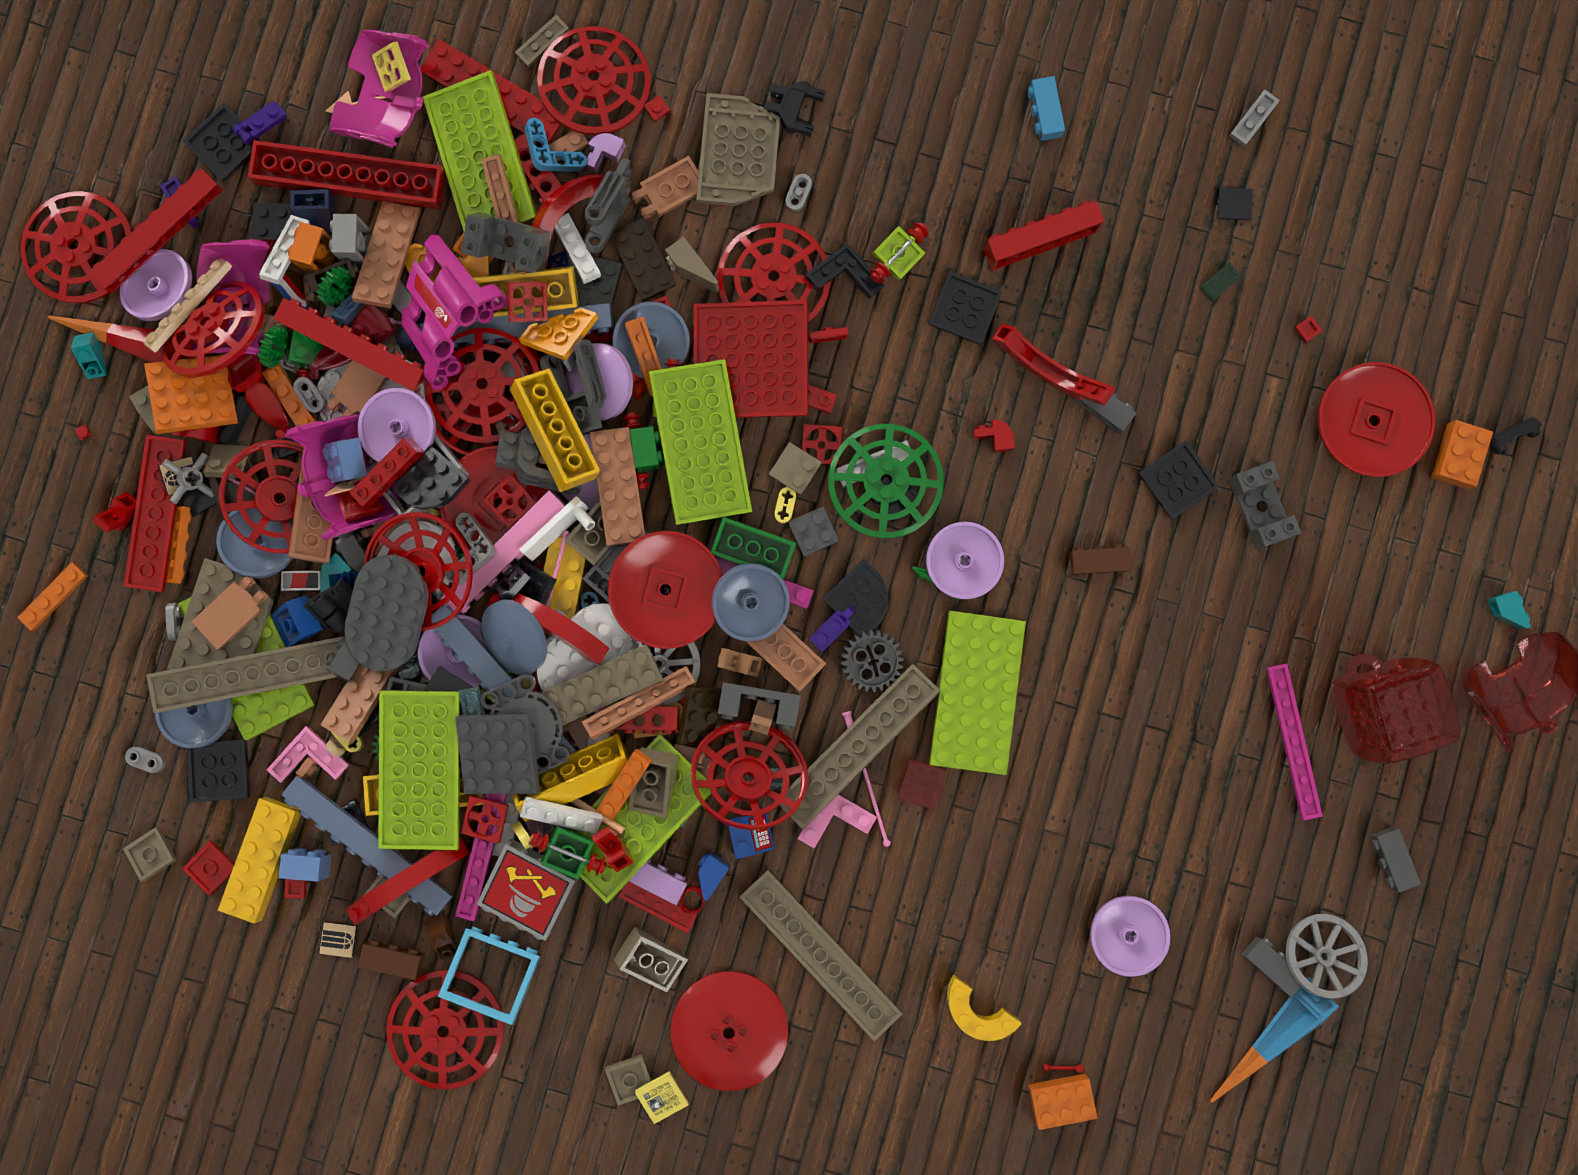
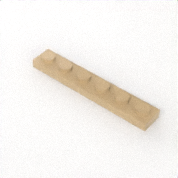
M221 258L215 260L210 266L211 269L199 277L196 286L185 293V299L181 303L174 305L171 314L163 318L159 322V327L146 337L144 345L156 353L232 268V265Z

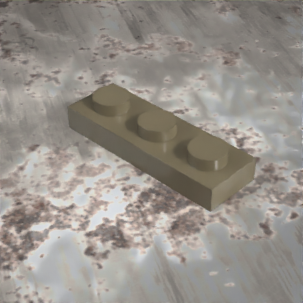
M555 15L517 49L515 54L530 68L543 56L545 50L554 40L570 31V29Z

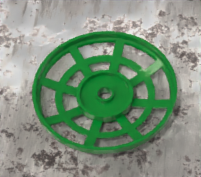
M895 424L868 426L849 436L835 453L828 475V489L831 501L840 517L859 533L880 539L902 537L923 526L937 509L944 486L941 462L930 443L915 431ZM886 429L885 440L874 441L864 447L856 440L857 437L869 431ZM894 430H899L910 434L918 439L922 445L914 451L901 442L893 441ZM850 445L857 453L851 459L847 473H835L839 457L844 449ZM885 446L884 457L874 460L867 452L872 448ZM893 446L906 451L909 456L902 462L892 457ZM927 450L932 455L936 464L938 480L927 479L924 464L920 459V456ZM862 457L868 464L864 474L852 473L856 462ZM914 461L919 467L921 478L909 476L907 467ZM889 475L892 479L891 484H882L881 477ZM834 481H846L847 492L853 504L845 511L837 499ZM852 481L863 482L866 492L858 499L853 491ZM909 485L920 486L919 493L913 503L905 495ZM926 487L937 488V494L932 506L922 516L916 507L921 502ZM872 498L881 503L880 513L873 512L863 505ZM899 500L906 508L898 513L888 514L889 503ZM859 509L865 515L879 520V531L862 527L854 522L850 516ZM909 513L916 520V523L908 528L886 532L887 520L899 519Z

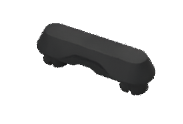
M238 394L236 396L237 399L234 400L238 424L226 425L225 428L219 431L218 439L224 445L236 443L252 410L246 401L245 394Z
M1535 417L1528 418L1493 435L1489 447L1494 449L1495 454H1502V452L1507 450L1506 444L1516 440L1522 434H1528V437L1531 438L1539 436L1542 424Z

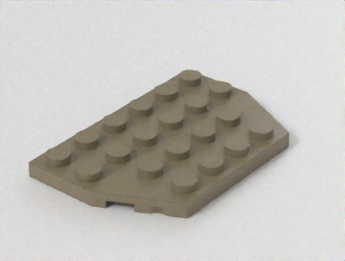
M707 93L697 203L736 206L774 192L780 127L779 116L769 113L762 106L755 105L745 96Z
M204 558L167 669L172 670L255 654L274 600L269 596L259 605L262 611L221 650H217L191 621L233 582L240 584L245 577L236 574L225 564ZM255 583L247 591L254 596L259 590L261 592L263 590Z

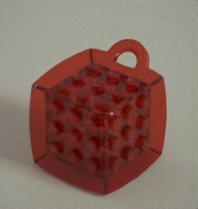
M1360 654L1348 661L1346 675L1339 677L1332 683L1336 708L1345 737L1352 753L1360 758L1385 764L1401 762L1439 750L1458 741L1461 737L1454 700L1444 673L1437 663L1420 658L1382 661L1373 655ZM1361 664H1369L1375 668L1367 673H1357V667Z

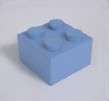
M360 438L324 444L323 456L327 460V475L332 483L362 478L367 475Z
M306 848L288 850L287 853L281 854L279 878L316 882L329 878L332 854H326V850L320 849L306 852Z

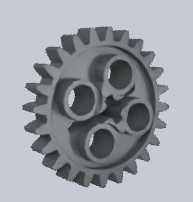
M869 629L868 635L861 631L862 637H858L855 634V641L848 640L851 644L850 647L844 646L847 653H841V656L846 658V660L841 661V664L846 667L842 671L843 673L849 672L845 676L846 679L852 678L851 685L853 686L857 683L859 690L864 686L865 692H868L869 687H871L873 692L876 691V687L883 691L884 684L890 687L889 681H896L894 675H901L897 669L903 668L899 662L903 661L904 658L898 655L903 651L896 649L899 643H893L894 638L892 636L887 639L888 634L886 632L881 636L879 630L873 634V631ZM866 645H869L871 655L875 659L874 665L878 671L877 677L875 676L873 666L869 663L871 659L867 652ZM876 645H883V649L881 652H874V647ZM858 651L865 652L862 659H856ZM887 662L889 664L888 668L885 671H881L880 665ZM870 669L869 676L862 677V671Z

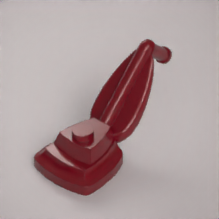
M364 304L359 310L351 328L355 330L353 334L358 337L363 334L371 338L370 343L376 346L378 343L383 345L395 331L387 314L379 306ZM324 346L315 357L313 363L310 364L309 376L311 379L316 380L319 378V369L337 368L350 363L352 359Z

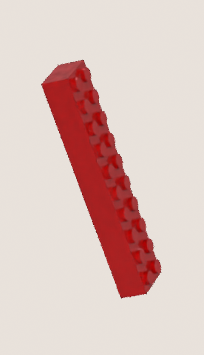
M254 140L248 178L255 185L292 190L328 189L336 196L380 202L385 201L441 210L446 172L440 165Z

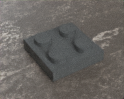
M823 506L788 522L803 557L839 542Z

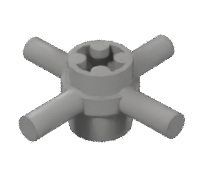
M202 453L193 467L182 469L168 459L163 461L162 466L177 475L179 485L169 500L176 505L186 490H194L196 488L209 497H214L212 489L202 483L203 476L199 472L209 458L208 455ZM189 473L192 474L191 479L194 480L192 484L185 481V477Z

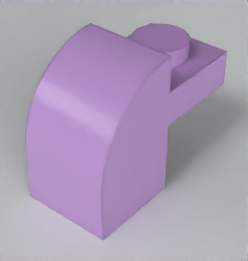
M608 133L595 136L588 144L590 150L593 151V153H589L586 161L589 170L597 173L604 157L618 163L626 147L624 139Z

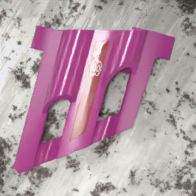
M430 235L424 243L426 246V257L421 263L416 262V260L414 261L406 288L411 293V301L406 308H402L401 324L426 362L423 372L425 378L433 389L439 390L447 385V376L457 375L461 370V364L453 354L454 343L451 339L459 325L463 327L469 326L476 319L482 324L490 322L494 316L493 310L504 308L507 304V297L495 284L480 288L439 235ZM438 262L442 269L433 284L429 277L434 274ZM422 309L426 313L423 331L415 323L419 319Z

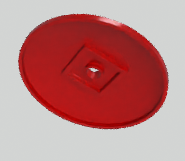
M1370 362L1349 368L1330 383L1320 402L1318 427L1324 446L1340 465L1359 475L1386 477L1405 471L1417 463L1425 454L1434 435L1435 412L1427 390L1415 376L1403 368L1392 364ZM1370 416L1377 419L1378 423L1376 426H1372L1369 423Z
M498 446L477 449L459 460L470 474L467 477L471 481L452 502L440 508L442 519L459 532L469 551L472 547L456 526V518L459 514L468 513L472 515L494 545L511 529H508L482 500L508 476L513 474L516 477L515 471L495 466ZM537 461L536 467L544 469ZM521 483L537 502L550 490ZM512 484L503 486L508 494H513L519 489L516 485ZM498 493L495 494V497H494V505H495V501H496L498 498H501V497L498 495ZM525 495L518 499V505L523 510L527 507V497ZM508 498L506 502L508 505H512L514 500ZM507 509L501 514L507 518H515L517 516L512 509ZM465 519V520H464V522H465L464 525L467 526V527H469V528H471V526H469V525L467 524V522H466L467 519ZM478 531L473 533V541H476L479 538ZM451 533V538L461 547L456 537ZM481 544L480 546H482V547L484 548V550H485L484 553H486V552H487V547H485L484 545Z
M675 531L649 533L631 542L615 560L608 581L610 608L620 627L636 641L661 649L682 647L698 640L715 623L716 619L712 611V595L717 582L723 574L714 555L697 539ZM663 584H667L670 588V592L667 595L660 593V587Z
M721 971L699 979L685 991L673 1013L671 1041L679 1063L693 1079L712 1089L737 1091L760 1083L777 1067L787 1045L788 1022L780 999L766 983L747 973ZM732 1028L735 1032L734 1036L727 1038L723 1033L724 1029Z

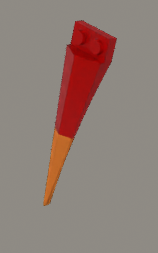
M47 316L49 319L81 333L94 332L98 340L151 363L163 361L161 347L155 353L144 345L146 337L151 332H154L155 329ZM177 334V340L179 345L184 340L186 335ZM172 338L169 339L167 346L169 360H171L176 351L172 344ZM190 341L185 349L193 350V342ZM180 355V357H179L178 360H180V359H189V358H194V357H186V356Z

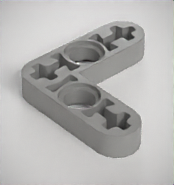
M461 513L456 518V526L472 547L469 552L471 558L475 559L473 566L474 575L494 557L496 548L476 519L468 513ZM465 519H467L466 522H467V524H468L469 526H471V528H469V527H467V526L464 525V524H465V522H464ZM478 531L479 538L476 541H473L472 535L474 532ZM481 544L487 547L488 552L486 554L484 553V548L480 546ZM465 555L458 562L466 561ZM464 569L460 570L458 585L467 581V569H465L466 572H464ZM454 571L447 572V579L451 583L454 580Z

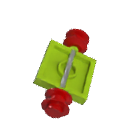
M914 223V229H908L909 236L898 226L872 253L880 262L875 264L876 269H870V277L874 282L884 283V277L889 278L890 273L899 281L925 254L916 244L923 242L922 237L927 238L929 236L928 228L923 223Z

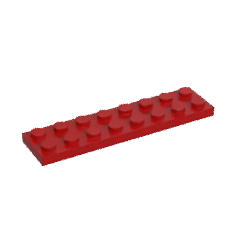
M440 39L437 40L420 67L423 75L445 88L491 70ZM494 72L510 127L524 134L527 121L530 118H537L544 125L549 145L562 125L548 113L541 99ZM556 109L559 114L565 117L566 114Z
M146 435L124 587L165 592L177 504L175 505L169 501L173 495L167 496L164 484L160 481L162 478L158 465L162 464L165 459L175 461L184 458L186 440Z

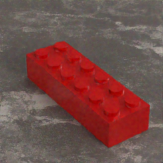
M1090 200L1080 203L1079 207L1073 209L1068 207L1063 209L1060 214L1054 215L1052 213L1043 217L1041 221L1036 222V220H1032L1022 228L1013 227L1003 235L997 233L990 236L984 248V253L991 271L1098 233L1105 221L1097 201L1090 202Z

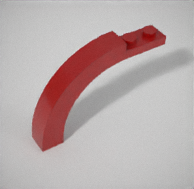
M605 175L582 176L559 187L542 204L532 226L551 231V239L553 230L561 216L575 203L594 196ZM547 253V259H546L545 269H547L548 253Z
M1003 323L992 337L998 346L1028 371L1079 400L1084 398L1105 406L1116 391L1109 384L1078 374L1054 361L1030 343L1013 326Z
M494 593L486 606L489 607L501 600L500 595ZM518 593L513 597L512 601L520 603L535 616L543 631L568 645L587 661L600 665L610 648L597 637L562 614L531 598Z
M459 837L458 850L434 851L347 907L345 910L354 925L361 923L398 897L470 854L461 837Z

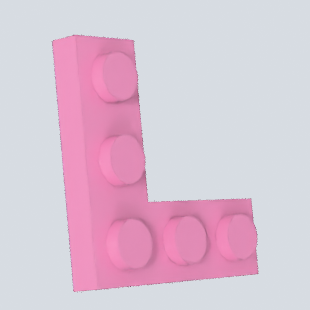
M306 726L269 766L267 771L280 783H283L306 756L309 755L336 780L350 764L342 756L337 757L330 753L325 746L326 742L310 727Z
M838 795L804 830L802 829L797 839L815 848L833 815L868 834L877 816Z

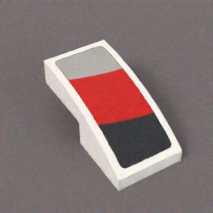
M321 571L281 572V591L321 590Z

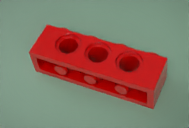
M524 133L514 141L525 177L527 176L530 180L528 185L533 193L538 192L540 195L538 200L542 205L555 190L561 187V184L552 171H541L539 176H532L535 171L540 170L534 167L531 157L528 161H522L524 156H531L526 134ZM544 187H552L550 191L543 192Z
M402 438L349 493L362 507L372 506L425 452L412 438Z
M607 705L603 708H600L599 712L607 709L611 705ZM655 706L641 714L644 718L642 725H637L633 718L607 733H616V729H623V733H635V730H643V734H654V730H662V734H674V730H679V707ZM657 714L663 717V723L660 726L654 723V717Z

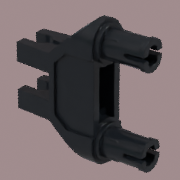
M801 81L788 87L772 83L770 96L780 99L782 102L777 104L766 100L764 109L769 113L779 116L782 125L789 134L796 132L811 138L814 125L800 122L798 117L804 99L808 97L823 102L826 90L812 87L807 81Z

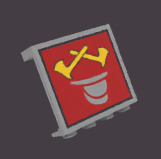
M510 839L505 844L476 905L482 907V910L486 912H492L497 915L502 921L514 924L519 930L533 934L536 939L546 941L551 935V930L578 879L541 865L540 859L542 854L530 848L526 850L521 843Z

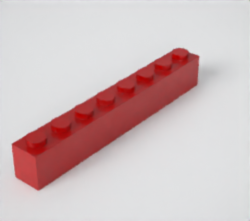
M202 168L194 172L191 178L185 184L180 185L171 197H167L157 210H153L143 223H139L129 236H125L115 249H111L101 262H97L89 274L103 289L114 293L183 229L190 220L211 203L223 189Z
M283 298L273 317L274 320L416 393L418 392L425 379L424 370H422L424 368L423 365L415 361L412 364L405 361L407 357L398 352L395 355L389 353L388 347L380 343L377 346L370 343L372 339L363 334L358 337L353 334L355 330L346 325H343L342 328L337 326L336 320L328 316L325 319L318 316L320 312L311 307H308L307 310L302 308V303L293 298L290 301Z

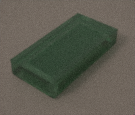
M1229 262L1206 281L1200 289L1212 302L1242 276Z

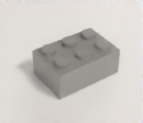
M333 214V220L330 221V230L332 232V239L329 242L330 251L340 261L349 258L361 268L372 231L357 214Z

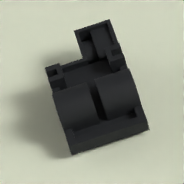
M341 578L335 586H331L306 601L304 607L329 633L333 631L339 633L345 629L353 589Z

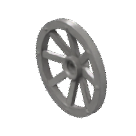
M629 636L622 646L620 655L629 652L632 645L635 648L642 645ZM692 642L687 645L692 657L689 659L668 660L667 658L676 648L667 649L661 655V648L654 647L653 657L655 662L658 660L661 662L660 667H658L661 674L665 673L667 676L672 674L673 672L668 669L669 666L692 664L691 675L697 681L700 671V657L695 643ZM686 690L659 705L671 704L682 699L686 695Z
M1329 914L1312 915L1298 922L1288 936L1286 960L1289 970L1297 983L1307 992L1320 998L1336 999L1351 994L1363 982L1368 966L1366 948L1358 932L1345 920ZM1317 922H1327L1335 925L1324 946ZM1308 925H1311L1316 948L1299 937L1302 930ZM1342 929L1351 938L1353 945L1333 950L1332 946ZM1296 943L1310 952L1313 957L1297 962L1295 956ZM1356 950L1358 967L1355 969L1336 960V956ZM1316 963L1312 983H1310L1299 968ZM1331 965L1354 975L1353 980L1345 988L1342 987ZM1323 968L1326 970L1336 991L1318 988Z

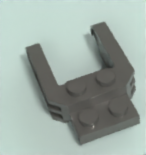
M626 158L622 159L615 172L608 171L586 207L585 218L588 224L592 225L585 238V247L589 252L598 253L603 250L629 205L630 198L628 195L631 189L629 178L632 169H630V160ZM598 212L599 214L597 218H592L590 213ZM597 239L600 241V244L596 246L591 245L590 240Z
M586 339L576 342L574 347L577 358L576 363L584 392L570 396L560 358L546 354L540 359L542 371L550 368L582 434L602 428L598 409L603 408L607 396L594 347ZM582 346L586 350V355L582 352ZM548 359H551L553 368L549 365Z
M529 428L523 429L521 434L501 430L495 466L515 471L516 477L521 483L560 492L550 471L536 467L539 448ZM582 485L565 490L562 493L578 494L581 492Z

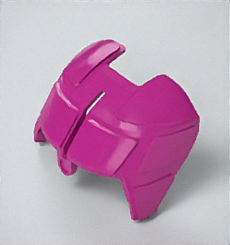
M379 30L361 31L351 53L348 67L365 77L362 90L356 105L340 101L335 103L331 116L330 131L340 136L368 140L391 148L397 146L394 139L404 134L410 126L415 113L420 110L423 104V98L421 97L422 72L418 60L428 48L427 42L415 35L395 32L391 34ZM392 42H398L411 80L390 92H385L372 54ZM388 50L390 59L393 61L395 59L391 50ZM396 68L395 73L399 80L401 75L398 68ZM383 96L393 100V102H387L374 97Z
M255 239L231 241V243L214 242L203 244L198 259L196 282L200 276L206 274L211 269L210 266L215 260L221 258L230 263L232 268L217 284L228 281L247 283L261 295L265 305L270 301L269 283L266 280L260 279L258 273L264 266V259L269 245L265 241ZM230 287L221 289L219 291H229L235 293L243 288ZM250 292L239 297L243 304H249V307L244 308V311L254 310V298ZM216 296V303H221L227 296ZM234 301L225 307L228 312L236 311V307H233ZM242 318L238 329L232 335L235 341L239 342L248 331L249 327L246 325L250 318ZM230 319L225 332L229 330V328L233 324L234 319ZM259 332L243 354L258 355L260 352L258 344L261 343V340H264V334ZM218 337L214 341L205 344V348L212 345L220 338ZM193 343V350H197L198 344ZM224 343L211 353H228L232 348Z
M360 415L342 416L327 422L318 421L295 426L288 429L285 434V438L293 439L305 447L302 457L305 482L298 485V491L302 497H311L320 515L331 523L327 532L320 536L324 540L340 536L361 527L388 521L398 515L385 496L382 495L380 500L384 508L383 512L346 523L337 495L333 494L325 497V494L337 486L338 483H332L331 479L328 478V463L323 456L324 444L359 438L358 420ZM361 444L365 467L367 470L370 467V464L367 459L368 454ZM396 483L390 487L391 490L395 487ZM392 490V492L400 501V497Z

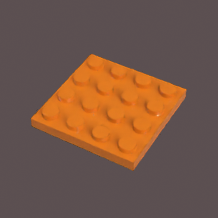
M225 354L206 356L205 365L212 363ZM197 358L180 359L175 364L183 368L198 367ZM164 361L144 364L156 434L238 424L232 389L228 382L227 367L207 376L187 378L172 372Z

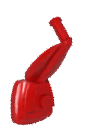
M242 354L227 366L228 382L235 391L245 392L246 401L252 410L265 422L279 429L275 435L277 438L283 439L287 433L286 431L291 429L280 400L274 391L264 383L265 378L262 375L264 368L261 362H259L260 357L253 354Z

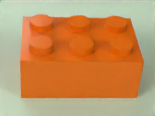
M300 222L299 227L294 232L295 239L293 245L288 250V259L306 274L332 265L335 259V255L330 251L329 247L332 237L323 228Z
M1458 420L1448 423L1431 478L1467 490L1477 487L1493 431Z
M1085 1073L1028 1084L1035 1124L1039 1130L1097 1119L1090 1079Z

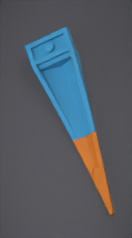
M1308 977L1307 980L1312 983V979ZM1300 987L1292 997L1288 998L1244 1058L1214 1094L1210 1102L1219 1099L1316 1029L1339 1006L1332 999L1317 997Z

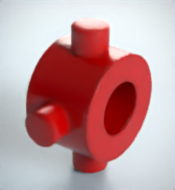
M86 424L75 429L81 441L92 436Z

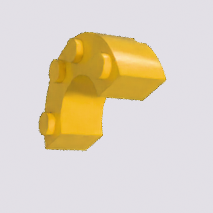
M953 974L947 989V1001L950 1013L962 1031L975 1039L995 1041L1011 1035L1022 1024L1021 1021L1004 1008H1001L991 1016H982L975 1013L969 1005V996L972 988Z

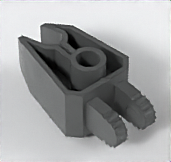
M351 531L337 536L339 539L335 540L336 550L340 555H343L350 567L360 572L364 566V557L367 550L361 533Z

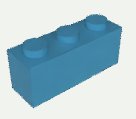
M1055 76L1032 80L1030 87H1028V97L1032 99L1033 103L1031 113L1036 118V135H1039L1040 141L1063 137L1065 126Z

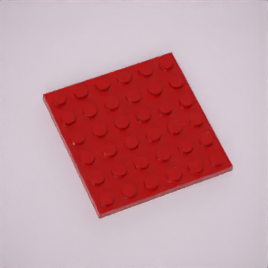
M807 300L694 304V364L725 359L735 418L808 416Z

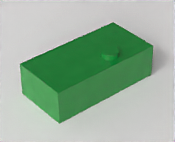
M723 517L711 553L738 564L756 563L764 565L775 571L783 580L797 542L728 517Z

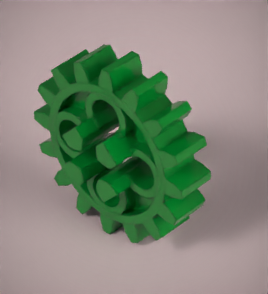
M340 265L337 268L332 267L330 273L327 271L326 277L321 278L322 283L317 285L320 287L316 291L318 293L317 298L325 305L329 304L330 306H333L334 303L338 304L340 299L344 300V295H348V290L353 287L351 283L354 279L350 271ZM333 283L338 286L337 289L332 286Z
M274 325L272 329H268V334H264V340L260 341L262 345L258 348L260 350L258 357H260L259 362L262 365L275 368L276 364H280V359H284V353H287L286 349L289 346L287 341L290 339V336H288L289 331H286L285 328Z

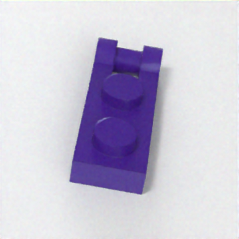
M273 100L242 123L234 125L232 131L237 136L239 135L241 140L248 145L286 119L287 113Z

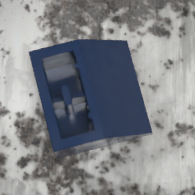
M328 189L290 191L291 214L309 220L310 225L323 228L328 234H332L330 221L333 220V214H335V196Z

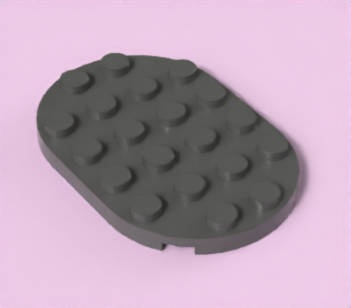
M398 555L376 557L362 567L354 584L345 622V637L349 650L355 659L371 670L389 671L407 663L415 653L428 605V587L420 574V569L407 558Z

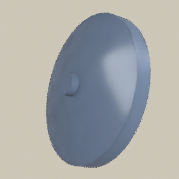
M642 302L630 307L620 316L613 331V347L624 355L631 371L638 375V377L643 378L624 323L641 316L644 317L661 368H668V366L664 365V363H668V359H677L679 363L684 362L689 350V332L685 321L674 309L659 302Z
M257 508L246 509L250 519L255 524H258L263 516ZM239 511L230 512L228 515L234 526L242 535L248 538L254 529L244 521ZM225 520L222 521L218 529L216 543L219 555L225 565L238 575L252 577L253 579L270 577L282 571L293 559L289 558L288 554L268 553L247 545L230 530ZM270 520L264 528L272 532H283L281 522ZM289 520L290 527L292 530L293 522L292 520ZM260 534L255 542L269 548H288L285 538H272Z
M756 563L741 564L727 571L717 582L712 595V611L717 623L728 635L742 641H757L775 633L785 621L790 604L789 592L782 578L772 569Z
M499 600L485 610L482 617V633L486 646L496 661L508 671L519 675L531 674L539 669L546 659L547 643L543 629L535 616L526 607L512 600Z
M231 698L155 713L156 722L162 734L173 744L185 748L205 747L217 741L227 730L232 718L233 702Z

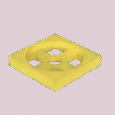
M392 42L372 54L385 92H390L411 80L398 42ZM388 50H391L395 58L393 61L390 59ZM396 68H398L401 75L399 80L395 73Z

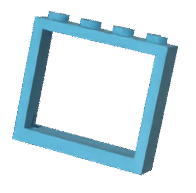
M473 926L471 930L466 928L438 997L514 1025L541 957L537 955L538 951L528 947L526 951L519 948L520 944L509 940L506 944L500 941L502 937L492 933L488 937L482 934L483 930ZM470 936L531 959L510 1014L448 991Z

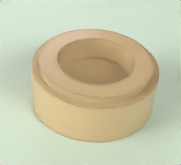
M334 738L330 739L325 745L327 750L337 757H341L346 751L342 744Z

